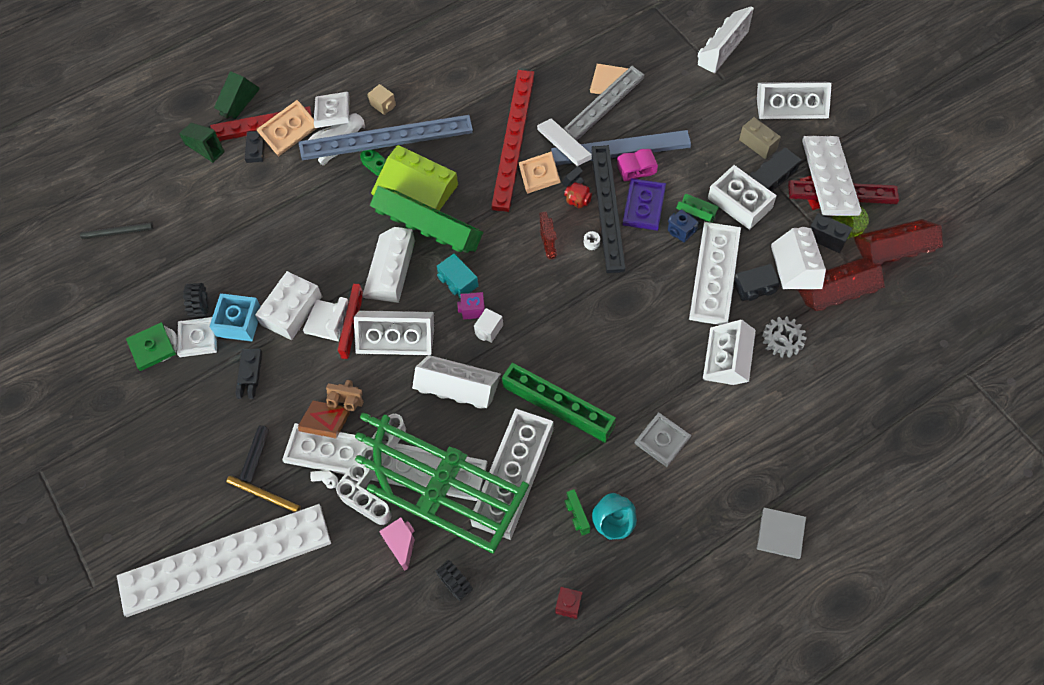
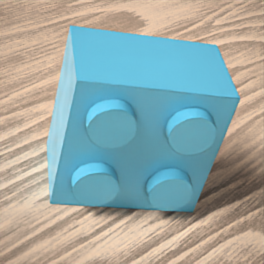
M220 294L209 327L216 337L253 341L258 325V319L255 314L261 305L257 298Z

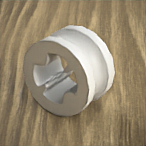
M593 231L586 233L584 236V246L589 250L597 249L600 245L599 234Z

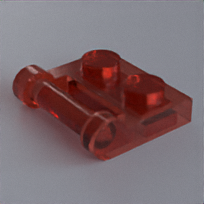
M547 211L539 213L540 234L547 258L554 259L557 256V250L555 249L557 237L556 232L552 230L554 229L552 218H548Z

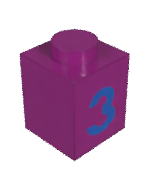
M483 292L460 294L461 301L457 302L458 313H462L463 320L480 318L485 310Z

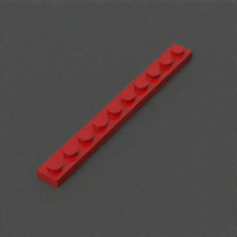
M518 70L492 201V210L510 211L534 81V71Z

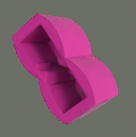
M640 149L635 153H624L617 157V167L623 181H631V178L648 177L657 173L658 164L651 149Z

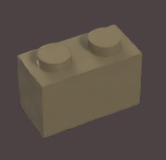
M753 117L742 126L739 140L766 160L777 150L781 136Z

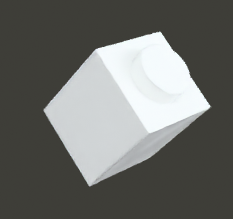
M486 308L474 325L476 336L483 341L487 340L492 343L503 326L502 316Z

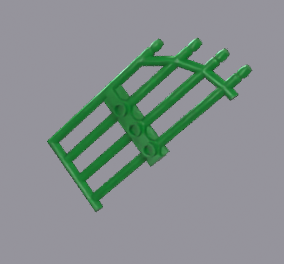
M362 413L360 418L363 421L369 422V424L378 428L375 439L369 436L366 437L365 434L359 432L355 435L358 441L364 442V444L373 448V461L361 455H357L355 458L357 463L375 471L381 488L369 484L367 490L494 554L530 485L522 481L520 487L466 462L465 460L468 455L456 448L449 446L447 451H444L388 424L391 418L387 415H383L382 419L379 420L367 413ZM385 432L441 458L442 460L437 469L383 444L382 440ZM381 452L432 476L428 485L424 487L382 466ZM462 468L515 494L511 504L508 505L455 479L460 469ZM387 478L421 494L417 504L414 505L393 495ZM452 486L505 512L501 523L499 524L445 497L450 487ZM442 504L496 531L491 542L436 516L435 514L440 505Z

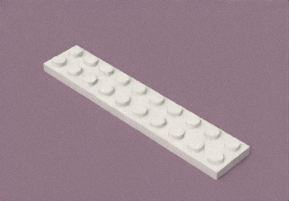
M295 423L282 460L288 464L318 470H330L333 473L345 475L354 463L356 456L362 452L366 444L358 441L355 435L342 432L339 433L337 439L298 431L299 424ZM399 443L394 447L395 450L434 469H437L442 460L418 447ZM373 455L370 456L368 459L373 461ZM388 456L382 466L424 487L428 485L432 476L391 456ZM466 458V462L486 471L488 464L486 460ZM462 468L455 478L481 491L484 479ZM358 472L355 477H362L364 472ZM376 474L371 480L378 481ZM387 478L389 484L403 486ZM452 486L446 494L473 501L478 500Z
M320 504L117 575L124 616H132L331 544Z

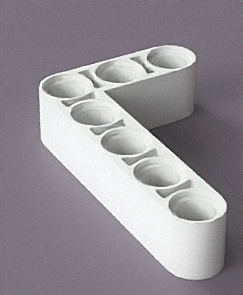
M398 414L389 415L391 419L388 424L398 423L400 424L398 429L405 432L406 427L402 417ZM385 432L383 440H388L385 445L393 449L400 440V438ZM366 445L359 455L368 459L373 455V448ZM381 452L382 464L389 456ZM354 461L336 487L337 494L345 504L379 525L387 524L392 517L388 505L365 490V487L375 475V471ZM358 472H364L362 477H355ZM352 489L351 493L343 495L344 490ZM369 499L366 505H359L361 500ZM379 510H386L384 515L376 516Z

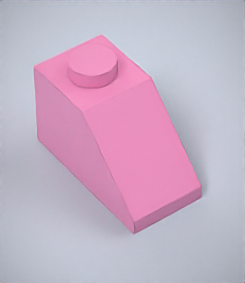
M400 517L379 532L405 571L409 567L415 541L412 533L415 531L408 521L404 523Z

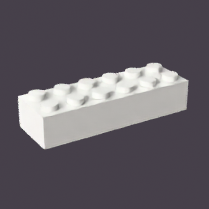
M515 409L489 471V473L520 487L522 481L530 485L503 535V538L509 540L513 536L553 433V421ZM487 480L482 488V492L508 505L511 504L515 494ZM479 499L473 510L499 524L505 515V512ZM470 519L473 527L495 534L496 531Z

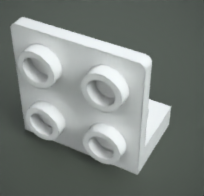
M340 297L338 303L335 304L316 300L304 326V333L339 341L349 304L348 299Z

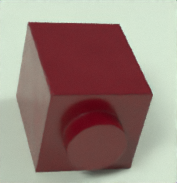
M560 587L556 614L577 619L582 592Z

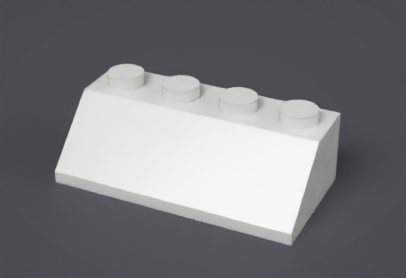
M753 7L735 11L730 17L725 19L723 26L716 30L714 37L709 38L706 46L700 49L698 53L699 66L716 73L749 32Z
M758 82L757 105L759 119L829 118L831 83Z
M393 227L379 235L363 298L399 303L415 243L412 229Z
M792 228L771 244L783 289H822L826 269L811 228Z
M358 311L354 316L356 354H432L434 335L433 312Z
M428 355L415 368L412 388L424 394L432 393L439 398H450L458 403H469L477 408H487L493 400L501 374Z

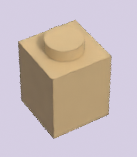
M380 84L368 93L370 105L383 115L396 106L394 94Z

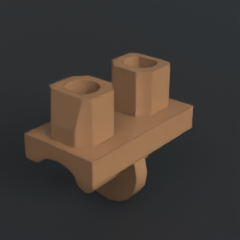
M347 380L345 385L328 383L326 387L328 407L335 408L340 402L344 403L346 410L354 412L357 406L362 407L364 403L362 400V390L358 389V387H353L351 380Z

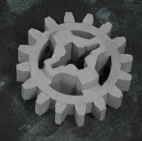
M778 317L776 322L772 319L770 324L766 325L762 335L764 337L763 344H768L767 350H774L773 355L778 352L781 358H783L784 354L791 357L792 353L797 355L799 350L803 349L807 338L804 337L806 331L800 330L802 325H796L795 319L790 322L788 317L785 320Z

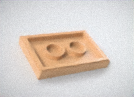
M296 100L256 130L279 157L317 128L314 126L312 116Z

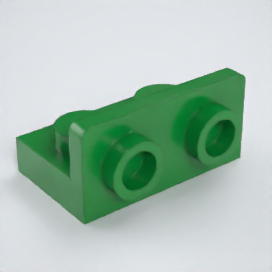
M685 194L682 202H678L676 209L679 211L682 209L696 218L712 223L718 211V206Z

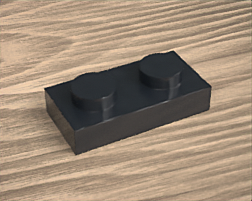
M249 131L246 134V163L263 162L265 140L257 131Z

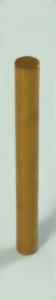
M231 475L227 478V483L294 513L301 509V506Z

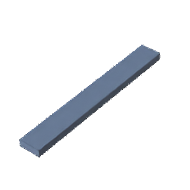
M688 130L580 145L589 153H591L592 146L609 145L611 158H616L624 153H635L640 149H651L653 153L690 148L691 142ZM551 148L556 165L573 163L558 148Z

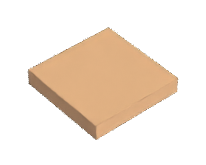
M597 64L590 93L601 94L628 68Z
M552 152L519 162L527 194L561 183Z

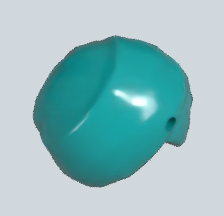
M607 494L593 509L592 520L595 528L609 540L623 539L629 536L637 522L634 504L628 498L619 494Z

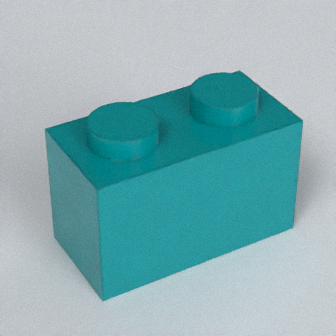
M452 254L437 265L439 280L442 283L446 282L454 295L457 294L461 298L460 294H468L479 287L477 276L455 254Z

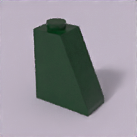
M230 71L214 108L220 111L219 115L227 119L229 116L236 119L257 94L260 87L245 77Z
M190 123L179 133L185 145L212 163L225 152L215 130Z

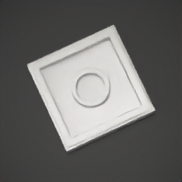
M212 317L178 321L177 355L179 357L217 352V337L209 327Z

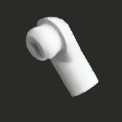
M330 470L311 472L312 482L323 481L330 489L337 487L338 478Z

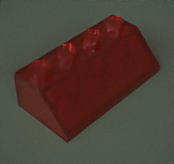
M923 219L853 236L864 261L874 266L882 265L885 261L901 260V257L905 256L915 257L921 252H934L937 248L943 247L941 225Z
M861 258L826 270L822 289L797 290L806 306L815 311H821L826 309L827 306L839 305L848 299H857L865 293H875L878 291L877 289L885 286L881 265Z

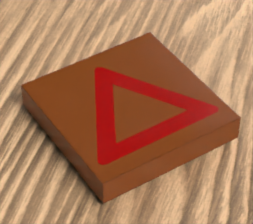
M312 401L298 425V431L337 439L350 411L346 410L344 406L338 405L333 408L328 407L327 403Z

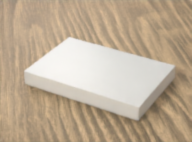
M348 92L315 97V128L349 123Z

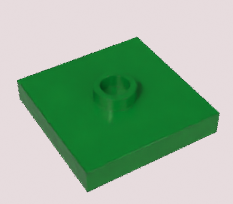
M162 322L126 338L137 368L140 371L176 355Z

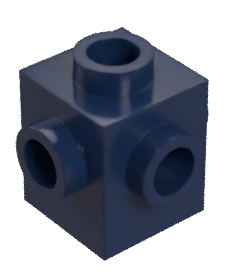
M681 209L677 214L674 213L670 216L668 231L673 237H677L685 243L696 232L698 221L691 214Z

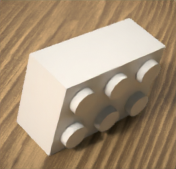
M733 165L710 186L708 199L750 230L773 208L777 195Z
M287 271L255 316L261 326L292 340L309 317L315 301L321 300L322 294L317 285Z

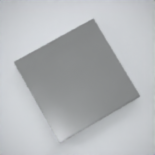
M658 412L636 439L635 445L668 467L689 441L691 435Z
M763 508L757 550L800 559L806 517Z

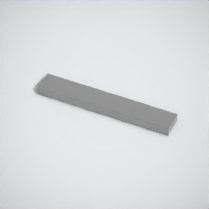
M631 66L563 129L577 141L644 79V74Z

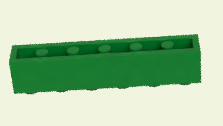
M511 363L502 377L503 388L606 443L615 428L616 417L514 363Z

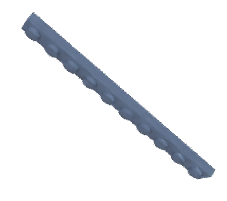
M464 115L299 141V148L302 160L470 134L473 132L470 116Z

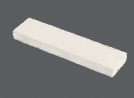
M553 119L537 125L538 131L576 166L592 159V154Z

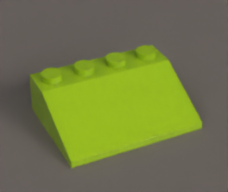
M397 145L388 156L371 194H375L377 186L391 188L440 210L458 186L457 174L444 166Z

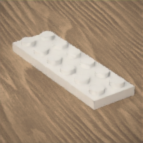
M804 136L802 142L822 215L859 216L861 213L860 204L839 137Z
M704 222L689 320L717 325L728 323L741 227Z

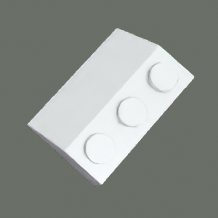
M743 320L711 327L703 379L730 385L749 382L756 330Z

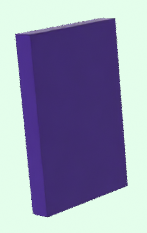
M631 178L622 225L658 231L666 183Z

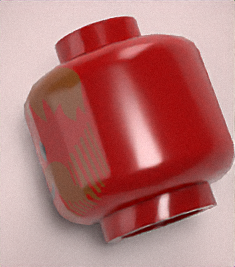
M575 182L571 186H567L564 196H566L568 204L577 208H583L590 203L592 193H590L589 187Z

